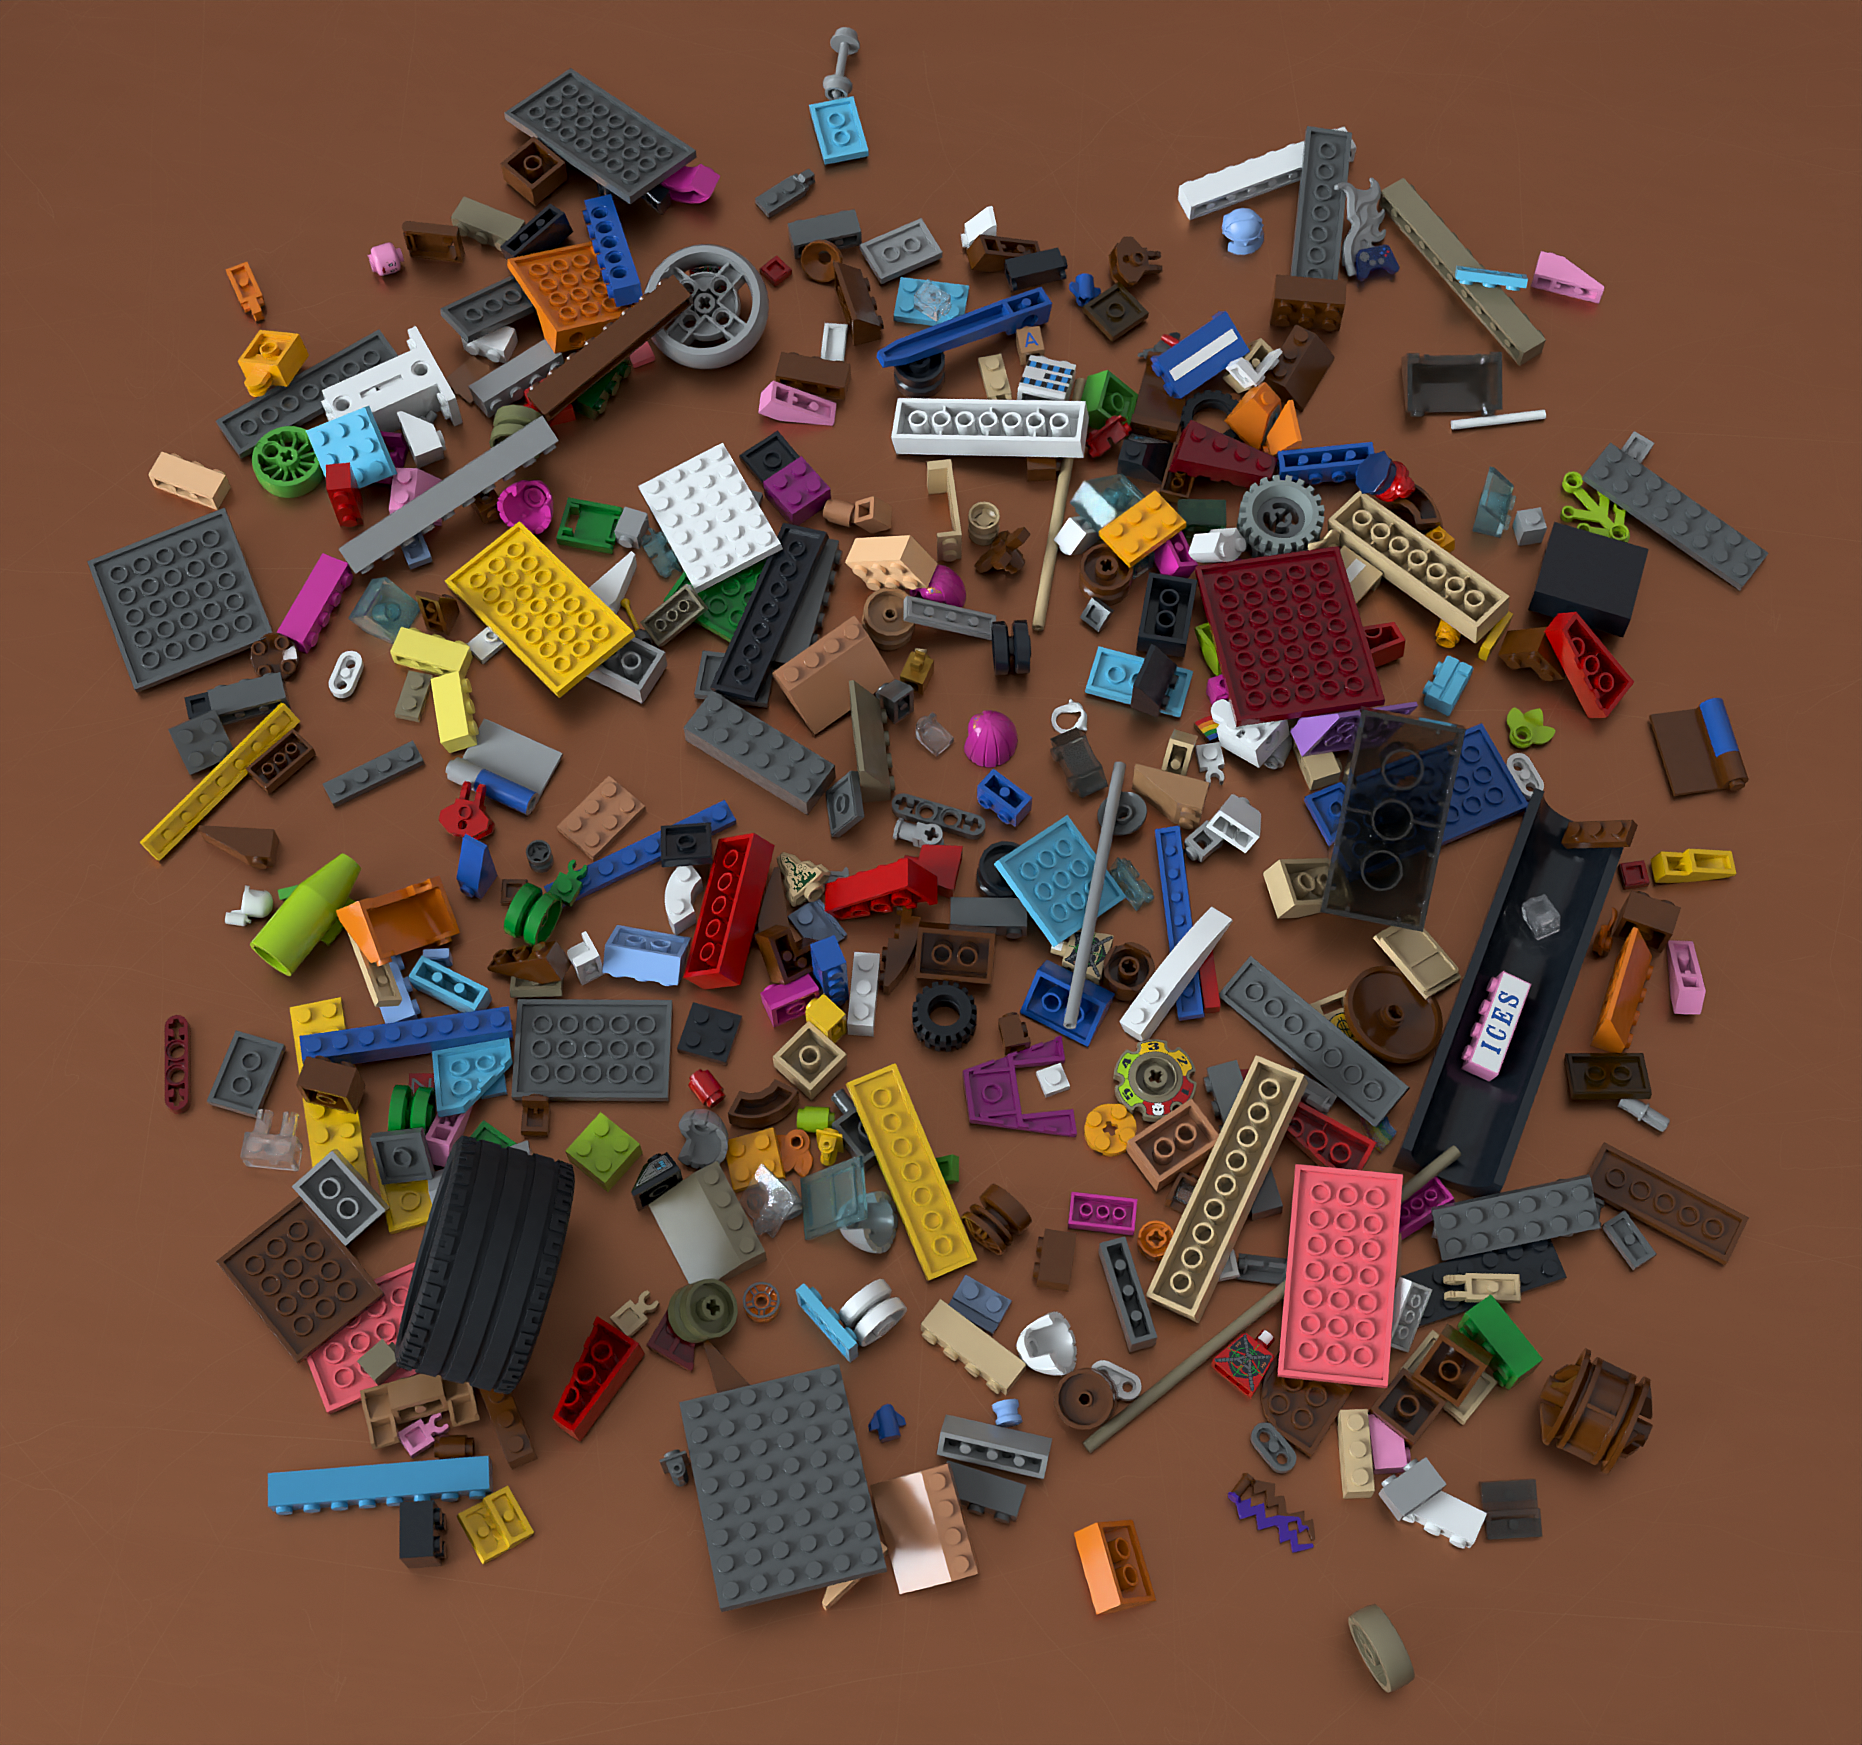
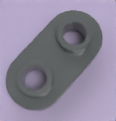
M1266 1422L1257 1424L1251 1433V1443L1273 1471L1281 1474L1291 1471L1296 1463V1453L1272 1424ZM1266 1434L1269 1437V1441L1264 1443L1259 1439V1436ZM1284 1456L1286 1463H1278L1277 1457Z

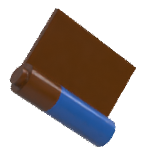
M1722 698L1706 700L1696 709L1651 714L1649 716L1674 796L1723 789L1736 791L1745 787L1749 778Z

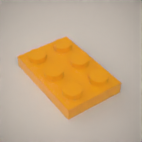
M1154 490L1099 530V536L1131 568L1186 528V521Z

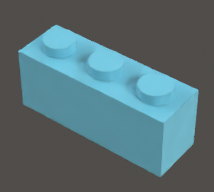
M422 955L408 976L414 989L463 1013L486 1010L492 1001L488 988Z

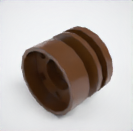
M991 1184L979 1197L983 1207L972 1204L969 1207L970 1212L967 1211L961 1216V1221L976 1241L993 1253L1002 1255L1006 1251L1005 1245L1010 1246L1013 1243V1238L1009 1231L1016 1235H1021L1032 1223V1218L1010 1193L996 1184Z

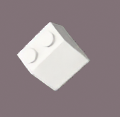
M403 411L397 412L399 426L417 468L444 459L443 451L446 450L441 431H436L434 425Z

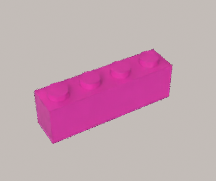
M322 553L284 618L277 633H281L291 639L299 651L307 654L310 648L316 645L322 627H325L330 620V613L334 607L339 605L341 594L345 587L350 586L353 574L349 564Z

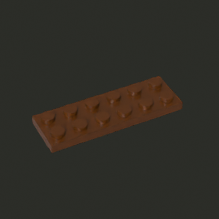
M1605 1142L1602 1144L1588 1172L1591 1177L1594 1197L1621 1211H1626L1628 1215L1724 1265L1727 1264L1749 1217Z

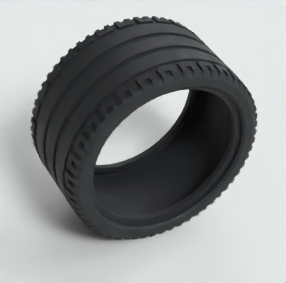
M461 1136L454 1143L435 1194L409 1285L395 1347V1359L398 1367L409 1371L415 1369L416 1373L432 1377L440 1375L444 1380L460 1384L468 1382L472 1387L488 1391L494 1389V1392L510 1394L516 1388L524 1375L535 1347L560 1263L575 1188V1176L571 1164L561 1160L555 1162L553 1158L539 1154L528 1155L527 1151L509 1146L501 1148L500 1144L482 1139L477 1141L475 1137Z

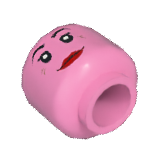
M390 242L372 247L371 254L368 255L373 272H377L380 276L400 271V262L404 261L401 249H395L394 245Z

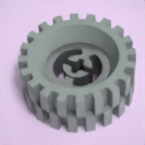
M1273 475L1270 482L1265 477L1260 480L1259 486L1256 483L1250 486V491L1245 492L1241 501L1237 529L1246 541L1245 551L1247 552L1252 549L1251 557L1257 558L1259 556L1264 557L1308 550L1309 543L1319 541L1325 510L1324 505H1320L1322 500L1320 495L1313 496L1315 489L1311 485L1304 488L1305 481L1298 479L1297 483L1292 482V476L1286 475L1285 480H1280L1279 475Z

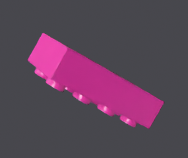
M1437 1176L1401 1204L1399 1223L1401 1240L1433 1220L1431 1207L1455 1202L1454 1197Z
M1071 1192L1068 1228L1134 1236L1137 1199Z

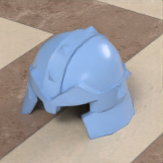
M1238 208L1224 216L1222 233L1230 240H1233V242L1230 241L1228 243L1229 252L1247 255L1261 247L1264 241V231L1262 229L1264 224L1262 223V218L1253 210Z

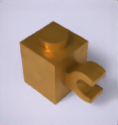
M916 650L915 653L911 651L901 672L900 681L910 685L914 692L923 695L934 672V659H931L922 651Z

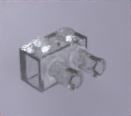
M263 1109L257 1110L254 1131L245 1132L240 1155L243 1162L249 1167L299 1171L303 1145L295 1135L300 1115L291 1112V1116H289V1112H283L280 1134L275 1135L270 1134L274 1112L265 1110V1113H263Z

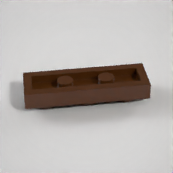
M1633 820L1569 822L1561 844L1566 849L1630 847L1638 825Z

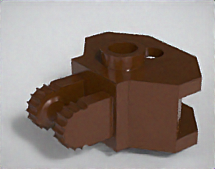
M1123 237L1109 254L1111 278L1115 283L1120 282L1126 289H1130L1143 275L1161 273L1163 271L1162 265H1149L1148 261L1161 258V252L1147 251V248H1142L1133 237Z

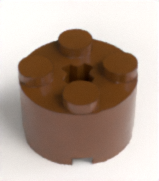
M1127 942L1111 948L1106 954L1103 963V987L1115 993L1114 998L1134 1002L1155 972V965L1150 952L1144 946L1133 942Z

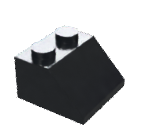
M1151 644L1134 682L1130 707L1158 717L1161 709H1167L1171 698L1167 695L1170 689L1175 690L1179 676L1176 675L1177 665L1153 644Z

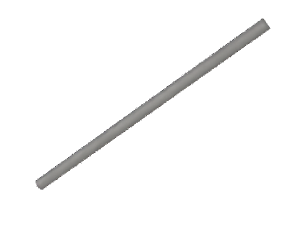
M1115 762L1113 766L1063 1026L1067 1029H1075L1077 1025L1126 770V764L1123 762Z

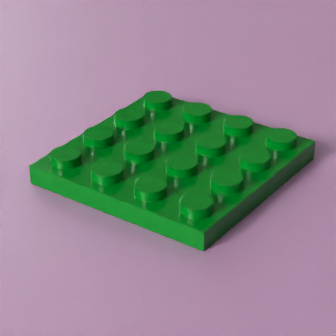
M767 558L697 593L708 607V610L694 622L730 642ZM683 572L665 597L664 602L684 585L692 586L685 572Z

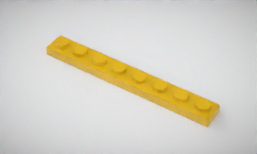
M280 703L139 843L156 860L160 861L248 774L246 768L294 728L300 720L284 703Z

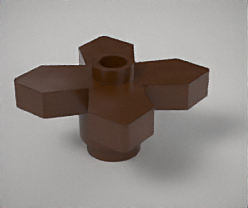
M1025 527L1017 528L1013 533H1010L1008 530L1000 532L993 540L990 547L991 550L983 554L974 567L980 573L987 572L992 567L996 570L1004 569L1011 574L1016 573L1025 564L1023 554L1017 548L1023 545L1031 534Z

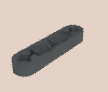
M905 793L897 794L892 800V812L898 818H903L913 823L936 824L944 832L971 840L980 839L985 834L986 824L979 815ZM903 802H906L907 807H904L903 810H900L899 805H901ZM914 805H917L915 814H912V809H914ZM923 808H930L934 814L930 818H923L919 812ZM947 815H953L958 821L954 825H947L943 819ZM962 819H965V824H963V829H961ZM977 823L978 828L975 829V832L971 831L970 826Z

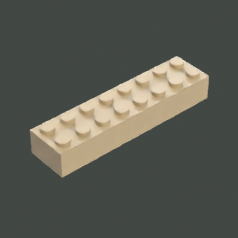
M1360 490L1328 519V532L1330 530H1338L1340 532L1338 538L1340 546H1346L1383 573L1382 576L1475 644L1508 613L1510 596L1367 494H1362Z

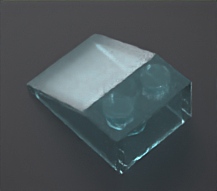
M1121 473L1085 480L1069 503L1075 508L1077 514L1086 518L1092 524V528L1099 533V530L1146 496Z

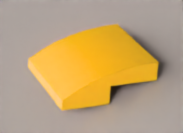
M508 1486L484 1497L482 1502L457 1515L459 1523L482 1564L502 1555L534 1534L533 1529Z

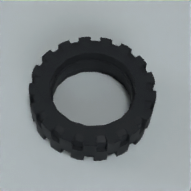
M1204 390V393L1200 394L1198 392L1194 394V397L1192 399L1189 398L1186 401V406L1182 409L1181 433L1190 420H1193V416L1200 410L1216 408L1229 415L1239 403L1238 400L1232 399V395L1228 393L1225 395L1220 390H1215V392ZM1231 427L1222 433L1235 440H1239V436Z

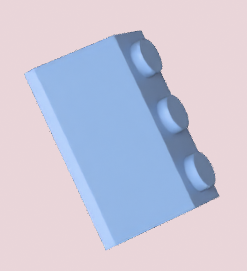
M616 925L605 944L602 972L609 973L613 977H632L640 982L655 981L660 982L664 986H678L684 973L691 938Z

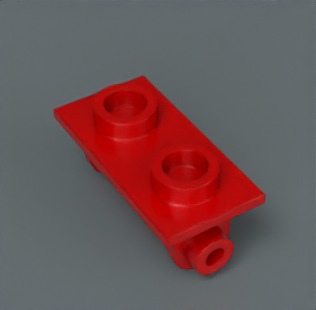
M1121 415L1112 416L1105 422L1103 428L1099 431L1097 429L1093 430L1086 436L1085 446L1091 447L1088 451L1093 458L1096 456L1100 457L1112 448L1108 441L1109 438H1112L1114 443L1117 444L1130 435L1129 432L1132 428L1127 422L1123 424L1127 420Z

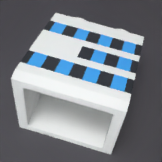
M1030 355L1018 386L1017 400L1069 401L1076 376V365L1067 361H1056L1044 356Z

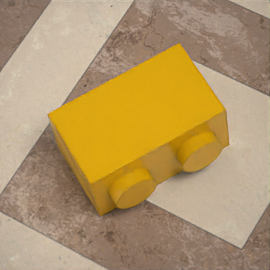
M825 994L818 999H812L808 1003L805 1011L806 1022L810 1021L833 1043H836L847 1033L846 1014Z

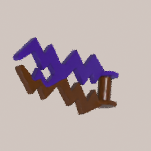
M1243 1473L1241 1475L1242 1478L1233 1490L1227 1494L1228 1498L1236 1504L1239 1518L1244 1519L1256 1515L1258 1530L1277 1526L1279 1528L1280 1543L1290 1540L1292 1553L1313 1548L1314 1545L1312 1543L1298 1544L1297 1530L1289 1531L1288 1529L1289 1522L1297 1521L1298 1532L1300 1533L1307 1528L1310 1539L1314 1541L1313 1519L1305 1521L1304 1511L1288 1514L1284 1496L1275 1497V1483L1255 1480L1248 1473ZM1250 1485H1253V1495L1266 1491L1267 1507L1278 1505V1515L1266 1518L1264 1503L1251 1507V1498L1242 1501L1241 1496Z

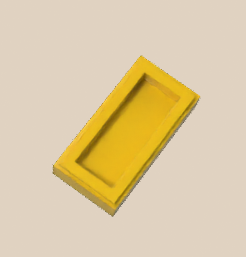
M1508 611L1492 628L1480 648L1478 658L1486 662L1508 628L1513 613Z

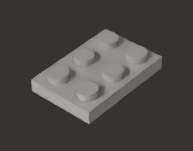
M922 218L860 244V251L880 284L942 258L943 253Z

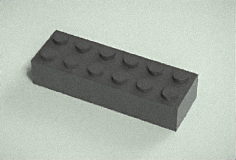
M713 690L683 727L686 741L806 815L810 813L836 778L834 764Z

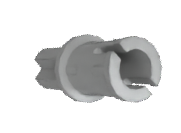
M1621 1099L1618 1107L1637 1117L1638 1121L1643 1120L1661 1132L1665 1131L1670 1123L1669 1118L1650 1108L1649 1103L1646 1105L1638 1099Z

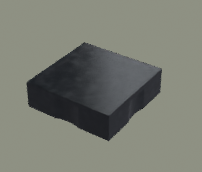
M1554 522L1528 610L1554 618L1558 613L1577 612L1589 628L1624 637L1633 613L1649 549Z

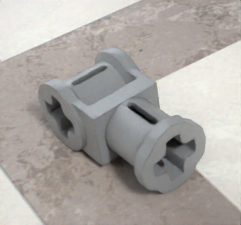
M903 818L897 820L893 839L898 840L900 838L913 842V846L919 848L924 844L944 845L943 832L938 825L917 822V825L905 822Z

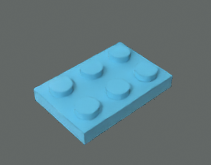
M853 96L809 105L824 165L869 156Z
M900 277L893 316L894 321L934 326L961 316L966 312L969 286Z
M803 1283L796 1289L798 1304L851 1363L858 1357L857 1336L848 1326L845 1329L838 1321L840 1320L838 1314L832 1307L826 1308L822 1304L821 1300L823 1298L814 1287L809 1289Z

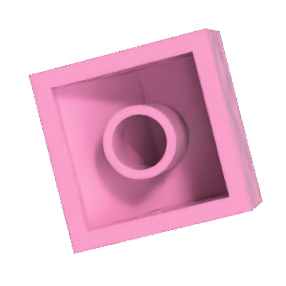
M395 468L397 474L393 475L389 503L390 514L442 480L417 468ZM442 518L438 519L433 524L441 526Z

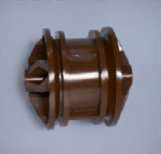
M1585 1348L1575 1365L1567 1364L1557 1370L1553 1376L1549 1375L1542 1389L1540 1398L1555 1405L1553 1408L1542 1402L1540 1404L1542 1443L1549 1445L1552 1439L1557 1438V1448L1578 1456L1594 1466L1601 1460L1600 1470L1608 1474L1619 1457L1627 1458L1636 1452L1640 1446L1643 1447L1649 1437L1653 1424L1638 1417L1639 1415L1648 1419L1653 1417L1651 1380L1644 1376L1639 1383L1635 1384L1637 1376L1633 1373H1629L1599 1357H1596L1591 1363V1350Z

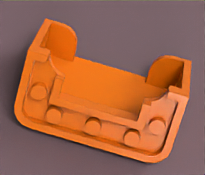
M440 876L429 878L422 883L413 884L378 897L357 901L336 911L339 921L371 964L376 962L378 967L392 962L391 957L419 947L434 942L438 946L452 942L451 936L460 933Z

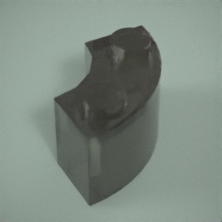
M1075 727L1050 739L1053 746L1050 749V753L1055 762L1059 761L1067 777L1066 783L1071 792L1076 791L1083 798L1108 787L1102 765L1095 757L1087 737L1082 731Z

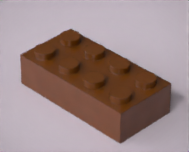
M1174 441L1159 494L1166 501L1188 506L1196 477L1188 476L1185 472L1177 471V473L1168 471L1178 442Z
M292 728L250 764L246 770L249 776L270 795L313 758L316 753L314 748Z

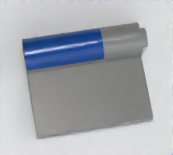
M484 718L478 729L479 734L476 735L477 745L469 747L463 758L457 757L449 761L445 770L447 778L459 785H462L464 781L471 782V790L475 792L479 784L486 785V797L529 815L540 799L563 753Z

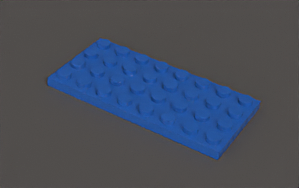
M1482 723L1312 793L1304 798L1307 808L1333 856L1336 858L1349 885L1525 811L1528 804Z

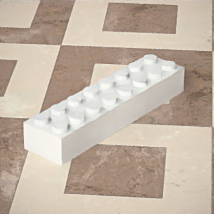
M898 398L891 439L896 454L1084 458L1089 415L1086 401Z

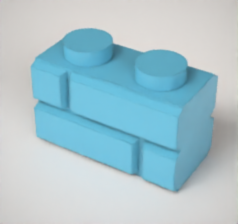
M1447 656L1443 663L1439 661L1433 671V675L1436 676L1433 682L1428 680L1422 694L1426 695L1423 702L1424 705L1434 710L1436 709L1446 716H1450L1471 678L1473 666L1460 662L1452 656Z

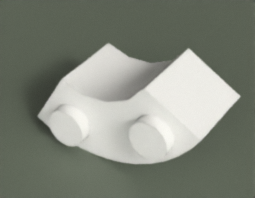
M1237 528L1211 529L1209 533L1194 534L1188 554L1199 563L1234 561L1245 551L1246 541Z
M692 865L678 866L671 875L665 890L666 912L670 927L675 935L682 933L697 923L693 904L696 897L704 889L702 879Z

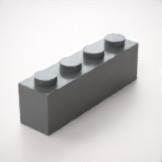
M1126 1237L1100 1243L1098 1249L1099 1257L1129 1352L1155 1346L1157 1334Z

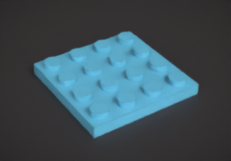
M1066 815L999 859L994 865L1053 947L1082 928L1096 854L1069 816ZM1107 869L1097 917L1126 898V895Z

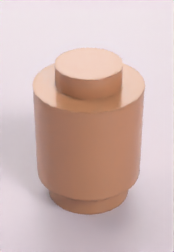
M835 498L833 500L828 499L824 506L823 518L835 524L847 527L853 526L855 504Z

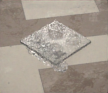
M762 1163L739 1203L743 1210L754 1220L753 1229L755 1233L761 1235L767 1232L774 1238L798 1197Z

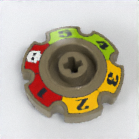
M1150 1039L1138 1042L1137 1051L1125 1050L1118 1059L1114 1070L1113 1079L1120 1082L1119 1085L1115 1086L1114 1090L1118 1102L1124 1105L1131 1114L1137 1111L1142 1113V1120L1147 1122H1157L1191 1098L1193 1099L1196 1091L1197 1082L1190 1079V1077L1195 1075L1196 1071L1191 1058L1180 1047H1177L1175 1050L1169 1049L1167 1047L1168 1042L1165 1040ZM1151 1078H1153V1080H1158V1079H1159L1160 1081H1159V1083H1157L1156 1081L1150 1082V1079H1151Z

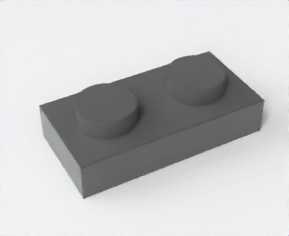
M1626 1211L1621 1212L1601 1226L1632 1270L1637 1269L1657 1255Z

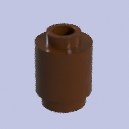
M441 1435L439 1441L434 1443L435 1458L440 1460L475 1457L474 1437H468L467 1435Z

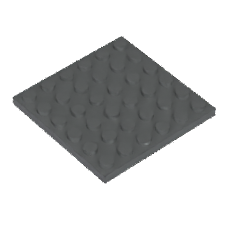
M225 508L87 561L134 690L137 693L249 649L255 641L267 638H262L263 635L273 633Z

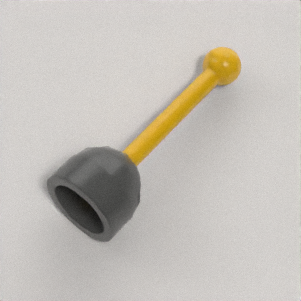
M627 598L622 599L621 606L626 609L634 626L635 637L652 645L653 639L646 630L640 629L630 608V600Z

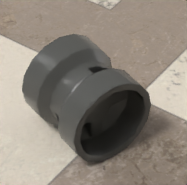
M535 840L527 846L526 856L533 871L543 873L552 868L554 858L550 845L547 842Z

